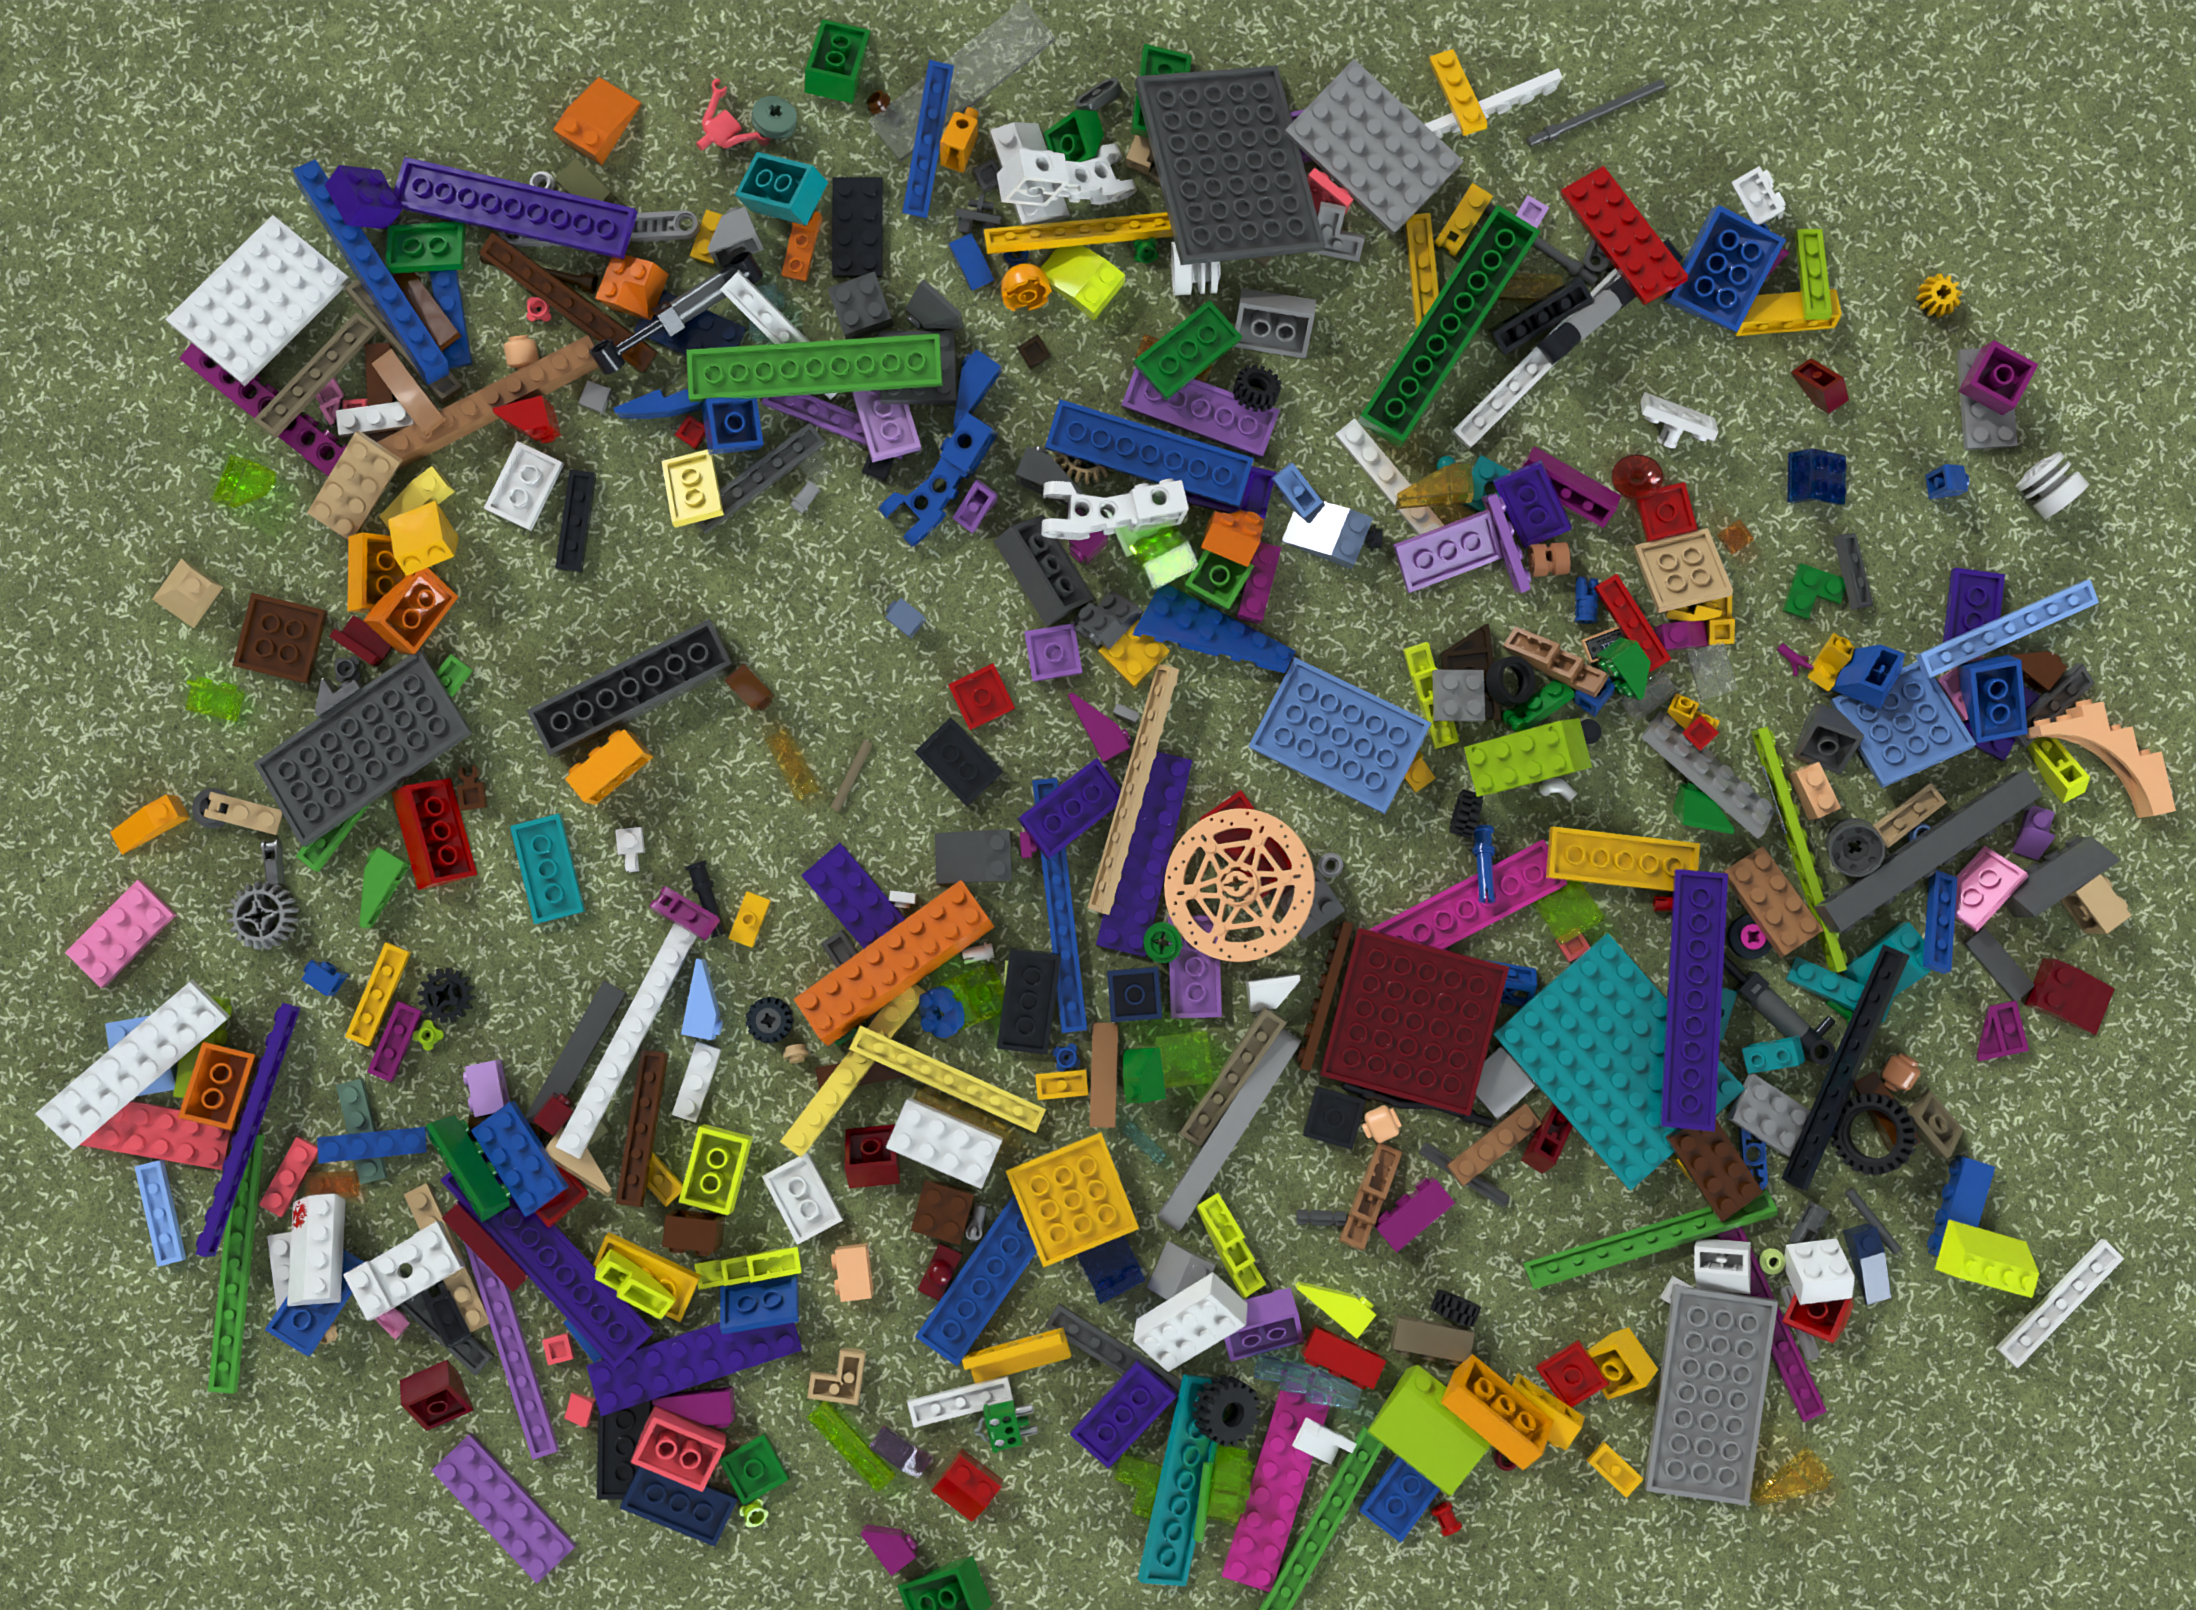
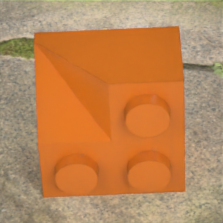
M625 255L624 259L611 257L595 299L611 310L651 321L654 315L652 309L658 305L669 274L654 262Z
M1239 510L1230 514L1215 511L1206 525L1201 548L1248 567L1260 543L1265 519L1251 511Z

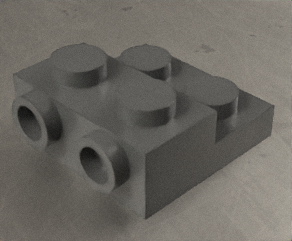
M1111 591L1101 600L1097 607L1089 602L1086 607L1080 610L1079 614L1073 619V622L1076 624L1074 629L1083 638L1088 637L1097 647L1101 644L1110 649L1144 612L1139 606Z

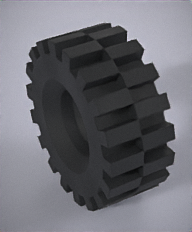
M1220 1375V1379L1217 1377L1211 1378L1212 1384L1205 1382L1202 1385L1205 1389L1203 1392H1197L1196 1396L1199 1397L1198 1402H1193V1407L1197 1411L1192 1412V1417L1197 1420L1194 1424L1200 1429L1199 1432L1207 1438L1226 1447H1229V1444L1236 1446L1238 1445V1440L1241 1442L1247 1440L1245 1436L1247 1433L1253 1434V1424L1258 1425L1259 1423L1256 1415H1261V1409L1256 1407V1405L1261 1403L1260 1399L1256 1397V1391L1251 1386L1233 1376ZM1233 1402L1234 1408L1231 1416L1223 1421L1222 1413L1224 1408Z

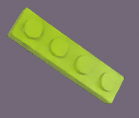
M1797 229L1794 236L1804 320L1830 319L1832 307L1822 229Z

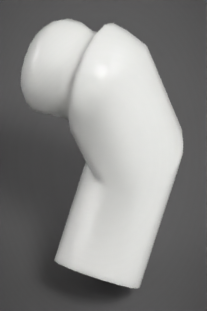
M1561 778L1543 780L1542 784L1538 787L1539 792L1543 796H1548L1550 793H1560L1568 802L1577 795V792Z

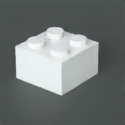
M1837 1238L1786 1245L1784 1269L1800 1305L1852 1298L1855 1276Z

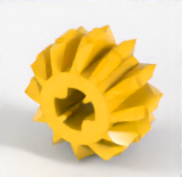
M1942 273L1935 275L1934 278L1932 276L1924 280V284L1919 286L1918 291L1921 294L1917 296L1916 300L1923 301L1919 309L1928 308L1927 316L1935 313L1937 318H1941L1944 314L1949 315L1954 312V307L1956 308L1960 305L1961 301L1958 297L1962 295L1963 291L1956 290L1959 282L1952 283V275L1944 278Z

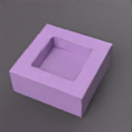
M1527 195L1516 216L1538 228L1549 207Z

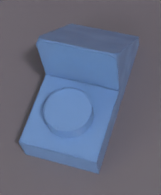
M1289 463L1271 478L1284 495L1281 497L1282 500L1302 518H1305L1323 503L1293 463Z

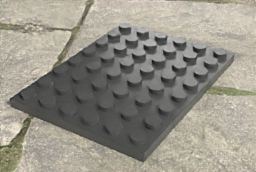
M1277 65L1136 77L1135 86L1180 265L1323 250L1325 243L1300 149L1284 134L1285 129L1292 123Z

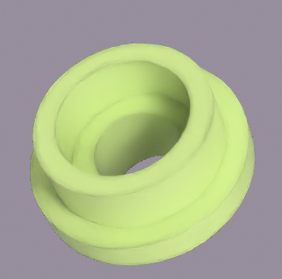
M1769 1248L1760 1254L1759 1265L1765 1273L1775 1275L1784 1269L1785 1257L1779 1250ZM1775 1257L1776 1264L1774 1266H1770L1769 1260Z

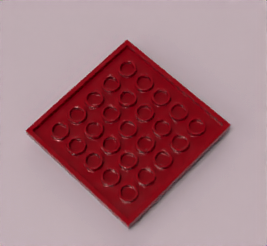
M1358 927L1320 1076L1470 1116L1509 966Z

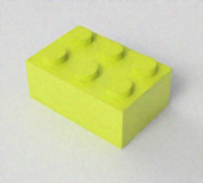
M706 1124L699 1126L679 1203L725 1215L731 1214L735 1208L753 1137Z

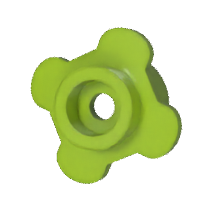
M425 1020L423 1026L413 1032V1039L419 1041L423 1045V1049L427 1051L432 1050L434 1044L444 1037L443 1031L439 1030L431 1020Z
M761 1498L754 1499L753 1502L747 1506H742L739 1510V1514L745 1518L744 1523L747 1527L759 1526L768 1517V1510L763 1508V1500Z

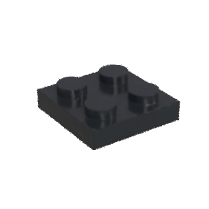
M1315 1086L1302 1135L1353 1150L1366 1100Z

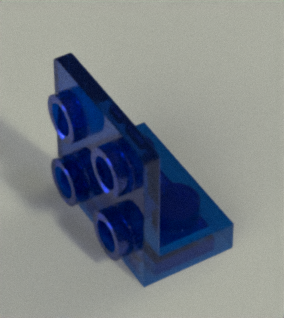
M1814 448L1788 453L1787 503L1796 504L1815 500L1835 505H1844L1846 495V456Z
M1124 1235L1077 1254L1095 1290V1296L1100 1305L1146 1281L1145 1275Z

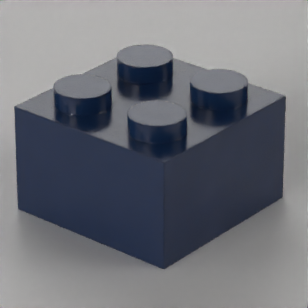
M1158 967L1107 970L1111 1022L1162 1019Z

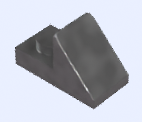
M322 678L315 714L317 717H321L363 688L364 684L357 680H348L338 687L340 690L337 691L331 680Z

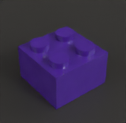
M339 165L325 184L342 219L348 226L388 229V225H391L403 210L381 170Z

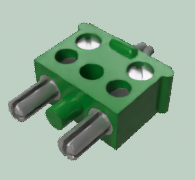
M1013 1400L993 1405L984 1404V1417L979 1420L978 1427L974 1429L975 1435H980L982 1440L990 1442L993 1453L1023 1445L1022 1437L1038 1434L1037 1425L1020 1428L1021 1426L1029 1425L1027 1416L1017 1418V1416L1033 1413V1405L1028 1404L1015 1407ZM984 1421L989 1438H986L984 1433L980 1432Z

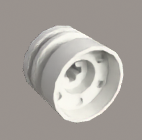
M1171 242L1173 294L1190 295L1193 283H1197L1200 294H1205V282H1208L1210 294L1217 293L1220 279V261L1180 265L1175 242Z
M2060 451L2036 463L2015 486L2020 492L2032 486L2024 494L2026 499L2037 494L2040 495L2033 507L2044 519L2067 506L2089 486V483L2078 471L2068 476L2064 475L2071 466L2069 461L2056 466L2065 457Z

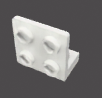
M1760 166L1731 182L1751 221L1757 225H1761L1775 216L1778 220L1783 218L1786 205L1779 192L1774 193L1772 190L1774 182L1768 170L1762 171Z

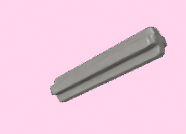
M1792 1285L1784 1286L1780 1290L1787 1309L1795 1293ZM1795 1329L1805 1358L1814 1360L1820 1357L1814 1336Z

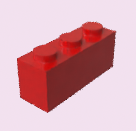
M1313 1324L1301 1350L1306 1363L1316 1368L1322 1365L1329 1369L1328 1373L1337 1378L1348 1377L1352 1379L1351 1383L1354 1386L1363 1390L1366 1387L1374 1390L1386 1363L1383 1356Z

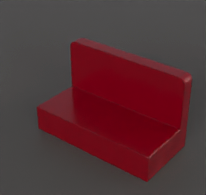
M354 615L342 631L334 629L329 636L370 665L378 668L392 649V646L369 625Z

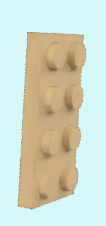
M358 430L354 433L307 514L348 540V536L359 533L403 460Z

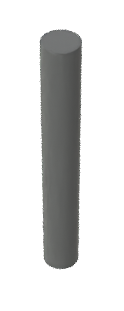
M1851 1187L1845 1191L1844 1194L1868 1224L1877 1227L1881 1240L1893 1254L1898 1253L1901 1250L1899 1244L1854 1188Z

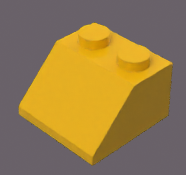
M1629 1327L1609 1334L1587 1350L1609 1380V1385L1601 1390L1607 1400L1646 1387L1658 1371V1368Z

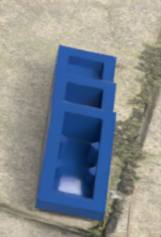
M658 389L613 409L620 418L652 419L702 410L701 404L704 401L690 402L688 389L667 397Z

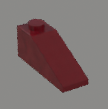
M1553 1103L1543 1117L1542 1124L1537 1127L1521 1159L1522 1162L1541 1174L1556 1165L1572 1129V1125Z

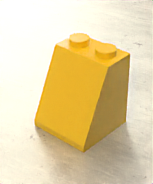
M436 500L388 519L394 559L406 576L455 556L459 541L458 534Z

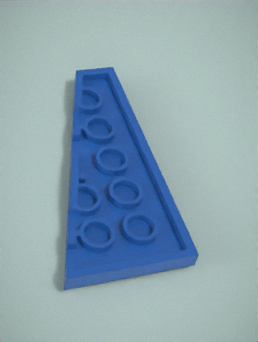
M1163 581L1132 634L1141 637L1142 634L1152 636L1154 641L1162 643L1164 640L1176 642L1179 647L1218 656L1219 653L1231 656V660L1240 662L1241 659L1252 661L1257 667L1281 673L1286 672L1296 652Z

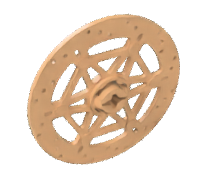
M1252 809L1225 810L1202 819L1180 839L1170 856L1166 869L1164 883L1165 900L1169 915L1178 932L1200 952L1229 962L1258 960L1277 952L1287 945L1304 925L1310 913L1315 894L1314 868L1306 846L1300 837L1278 818ZM1245 828L1252 829L1253 831L1249 840L1218 844L1214 839L1216 834L1230 829ZM1203 835H1204V836L1206 837V839H1207L1206 842H1205V841L1203 840V838H1202ZM1268 837L1273 838L1285 850L1292 864L1291 870L1283 871L1265 848L1264 844ZM1245 846L1244 851L1236 862L1225 853V849ZM1202 847L1206 855L1193 884L1185 885V874L1189 862L1198 848ZM1255 848L1253 864L1251 866L1245 864L1244 861ZM1217 853L1229 863L1223 870L1215 857ZM1261 854H1264L1275 869L1273 872L1258 871ZM1211 861L1218 876L1202 882L1207 866ZM1241 868V870L1246 871L1248 873L1251 872L1253 877H1250L1240 871L1234 870ZM1295 875H1301L1300 878H1294ZM1261 877L1278 878L1277 882L1265 886L1261 885ZM1239 880L1246 883L1239 886V890L1233 887L1239 884ZM1217 884V893L1201 892L1202 888ZM1294 885L1295 891L1291 906L1284 919L1277 924L1273 919V914L1285 886ZM1277 888L1269 909H1267L1261 893ZM1179 892H1185L1183 895H1178ZM1225 893H1228L1229 895L1234 896V897H1236V898H1238V899H1245V900H1244V901H1241V902H1237V900H1235V899H1232V898H1230V897L1227 898L1226 895H1225ZM1205 898L1220 899L1216 917L1204 902ZM1196 899L1213 922L1214 926L1210 933L1204 931L1196 923L1187 907L1188 900ZM1254 901H1257L1263 913L1262 917L1258 916L1249 907ZM1226 905L1234 907L1226 922H1223ZM1242 908L1254 919L1252 922L1233 924L1234 919ZM1260 926L1264 931V936L1252 941L1228 942L1225 939L1229 930ZM1272 929L1277 933L1276 936L1272 933ZM1218 937L1216 944H1214L1215 938Z

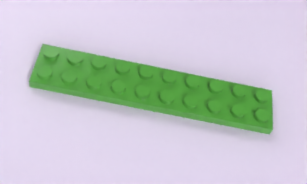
M940 334L687 350L688 398L690 402H701L708 398L748 399L943 386Z

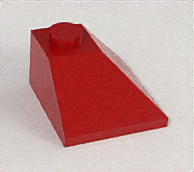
M1794 1293L1782 1323L1834 1344L1845 1329L1853 1310V1298L1800 1305Z

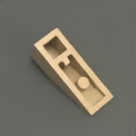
M561 1127L545 1148L554 1164L609 1198L612 1194L611 1188L587 1147L581 1158H576L555 1147L565 1129Z

